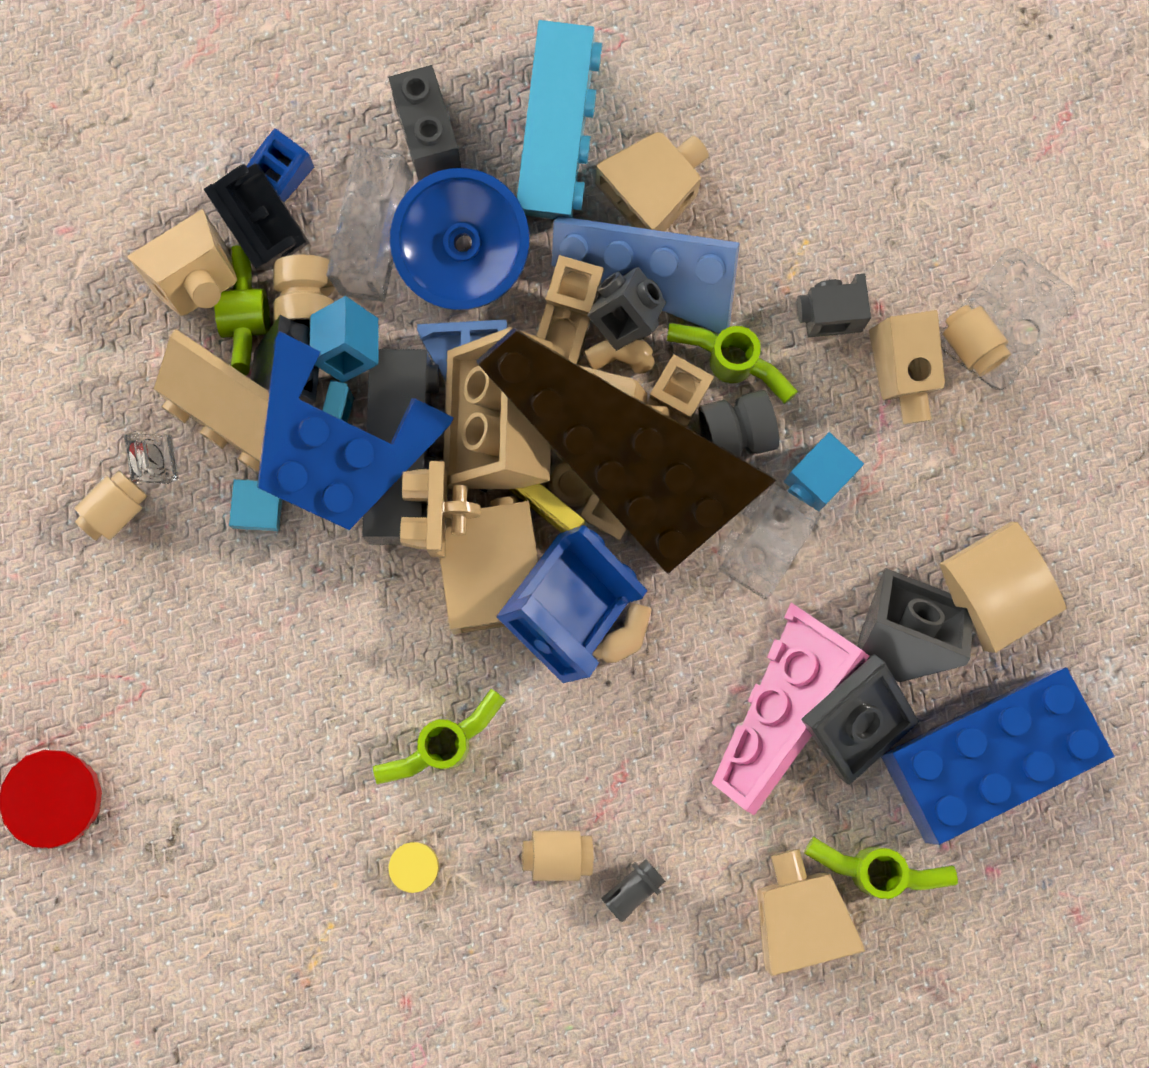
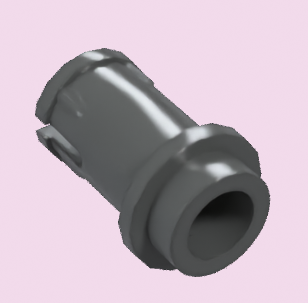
M647 859L640 865L634 862L632 864L634 870L617 886L601 897L605 905L622 923L654 892L659 895L661 893L659 887L666 882Z

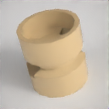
M303 254L281 257L274 262L273 289L281 293V296L274 301V322L279 315H282L310 328L311 315L334 302L333 299L328 297L335 291V266L332 261L320 256Z

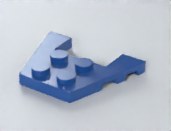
M279 331L274 342V356L270 375L268 406L257 488L350 530L403 475V472L407 471L452 424L454 417L416 398H412L391 443H388L299 399V396L321 351Z

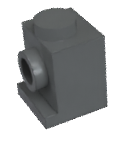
M865 273L856 274L851 284H843L841 280L837 279L821 281L815 287H811L808 294L798 295V320L800 323H806L808 337L863 332L871 319Z

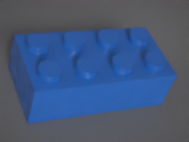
M1067 667L1046 672L887 751L881 756L924 842L941 845L1115 757Z

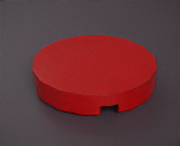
M42 750L25 756L10 769L1 785L0 812L4 825L16 839L31 847L58 848L77 841L85 834L84 832L88 830L91 823H94L100 812L102 790L98 776L90 765H87L83 759L69 751Z

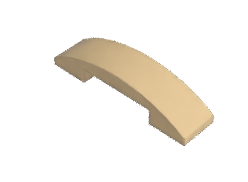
M559 255L545 299L546 306L536 337L553 342L554 351L578 365L591 321L587 315L597 299V288L601 284L604 268Z
M673 354L651 391L647 404L666 406L669 417L688 427L714 376ZM593 492L580 516L587 523L621 541L627 529Z

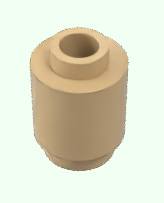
M965 305L946 319L945 323L948 325V328L944 331L943 336L969 370L975 369L980 377L996 369L1011 356V352L1006 347L1008 340L982 306L971 309L969 305Z
M118 470L111 478L108 475L103 478L74 507L80 514L75 523L95 541L102 535L111 541L143 508L140 504L147 495L123 472Z
M532 831V840L522 842V870L531 871L532 881H580L581 876H592L594 851L591 835L581 836L580 831Z

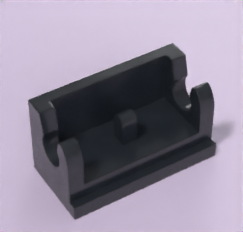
M255 163L249 168L242 164L215 183L204 188L207 196L255 269L270 271L273 269V264L277 259L293 255L310 243L259 164Z

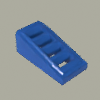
M276 128L263 141L246 166L249 168L256 163L260 165L264 173L270 168L281 176L278 182H275L266 175L283 202L290 197L314 169L309 153ZM281 154L291 161L288 167L278 160Z

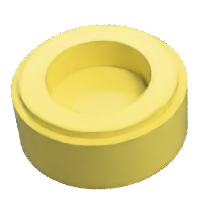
M410 842L397 848L390 858V878L394 885L402 891L409 893L421 892L431 886L438 876V857L434 850L424 843Z

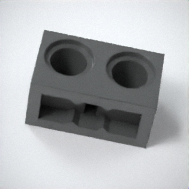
M433 65L389 76L388 79L395 107L418 182L426 176L441 170L461 168L458 145Z

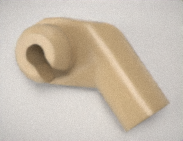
M606 339L583 351L591 369L595 370L619 360L630 364L634 373L644 374L650 371L655 363L651 346L643 340H635L616 351Z
M629 603L623 627L605 635L593 652V655L596 658L603 659L606 663H617L638 652L643 644L652 609L644 605Z

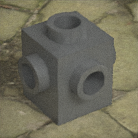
M636 267L623 276L620 272H616L606 278L597 288L600 294L587 315L617 351L635 340L646 338L659 326L658 318L666 301L663 299L658 285L653 280L648 279L639 267Z

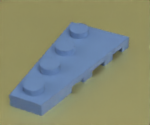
M558 216L553 225L551 266H556L558 256L561 255L602 267L604 272L601 283L616 272H620L623 276L634 268L639 267L645 276L653 280L660 288L662 297L666 301L662 311L720 334L722 330L730 327L740 242Z

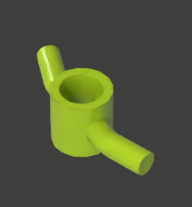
M235 245L231 247L232 264L237 281L234 284V290L221 293L219 302L214 306V312L220 337H233L231 366L246 376L250 372L252 336L266 335L269 331L271 324L270 308L265 289H252L251 261L241 246Z
M669 323L666 341L699 346L710 352V368L719 380L729 384L740 383L750 375L761 379L784 404L798 393L775 366L759 358L761 352L760 341L749 328L730 326L722 330L719 335H716L704 328ZM732 346L740 348L745 352L747 361L742 364L731 363L724 358L721 350Z
M490 689L471 716L456 724L447 719H437L428 723L420 732L418 750L407 758L373 766L376 784L379 785L412 777L429 766L437 769H452L459 766L466 759L469 752V739L487 727L506 699L493 689ZM442 729H450L457 734L455 747L458 751L451 759L446 761L438 754H431L429 750L431 737L438 736Z
M812 837L804 850V854L831 871L852 877L855 886L861 892L880 899H892L899 896L906 888L929 890L958 884L957 872L953 865L925 870L910 869L906 860L898 852L889 848L868 847L861 850L855 857L843 855L816 837ZM875 858L880 861H888L891 866V877L887 880L886 885L880 888H875L870 883V876L868 874L869 865Z

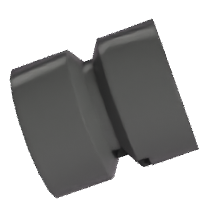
M764 390L742 395V397L736 399L734 407L726 400H720L700 405L698 408L702 437L719 447L725 448L739 458L743 448L750 454H760L776 450L779 447V430L770 398Z

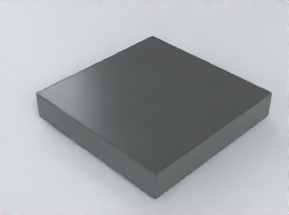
M875 654L801 719L838 777L848 785L855 781L919 723L918 718L886 663Z

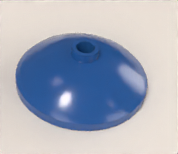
M468 168L441 170L417 182L408 190L397 206L390 229V249L393 262L405 284L425 301L451 310L480 308L502 297L512 288L522 274L530 248L527 218L515 195L507 186L493 176ZM461 236H469L472 240L470 249L465 252L458 251L456 248V242Z

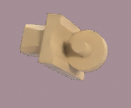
M429 461V469L405 471L402 476L403 500L428 501L427 518L401 517L400 543L402 546L427 550L430 557H445L446 518H452V535H466V519L481 516V505L467 502L466 485H453L452 501L447 502L448 470L445 469L444 461Z

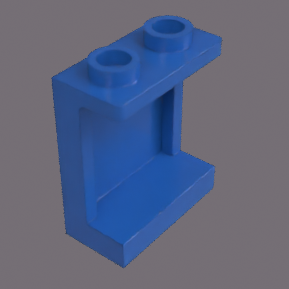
M581 525L557 535L496 617L562 683L589 678L600 663L592 655L626 605L642 599L647 593V589L637 579L635 572L629 566L621 563L605 546L604 540L600 535L585 525Z

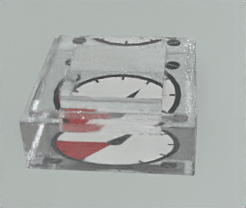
M133 431L124 435L131 481L170 484L179 480L172 435Z

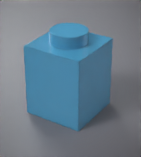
M347 296L312 314L310 317V346L321 351L315 366L344 383L379 365L378 318Z
M828 432L789 473L784 483L790 487L787 490L788 494L798 505L807 510L812 507L819 513L860 470L864 463L833 434Z

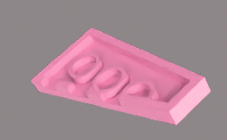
M790 603L784 617L788 622L780 640H774L767 658L771 661L761 684L754 685L748 699L751 706L744 723L736 727L712 782L713 785L752 815L756 814L812 735L801 719L869 658V655L793 603Z

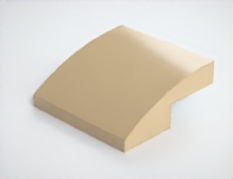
M1009 522L939 564L955 606L967 608L983 651L997 653L1067 609L1062 594L1046 562L1018 522Z

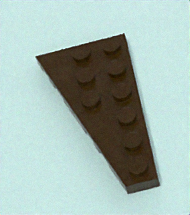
M512 328L476 361L482 370L667 574L776 481L772 475L754 467L732 452L700 436L692 429L611 385L608 381L571 362L563 355L516 328Z

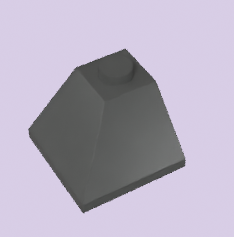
M885 568L859 635L857 647L868 654L869 658L875 654L882 659L894 679L898 682H904L966 666L971 657L973 623L967 608L956 607L949 592Z

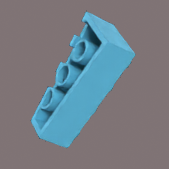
M538 20L517 199L526 216L556 219L558 216L572 218L574 209L582 210L585 182H578L577 180L580 163L588 164L591 136L584 135L586 117H594L597 90L590 89L592 71L599 72L602 54V43L595 42L594 26Z

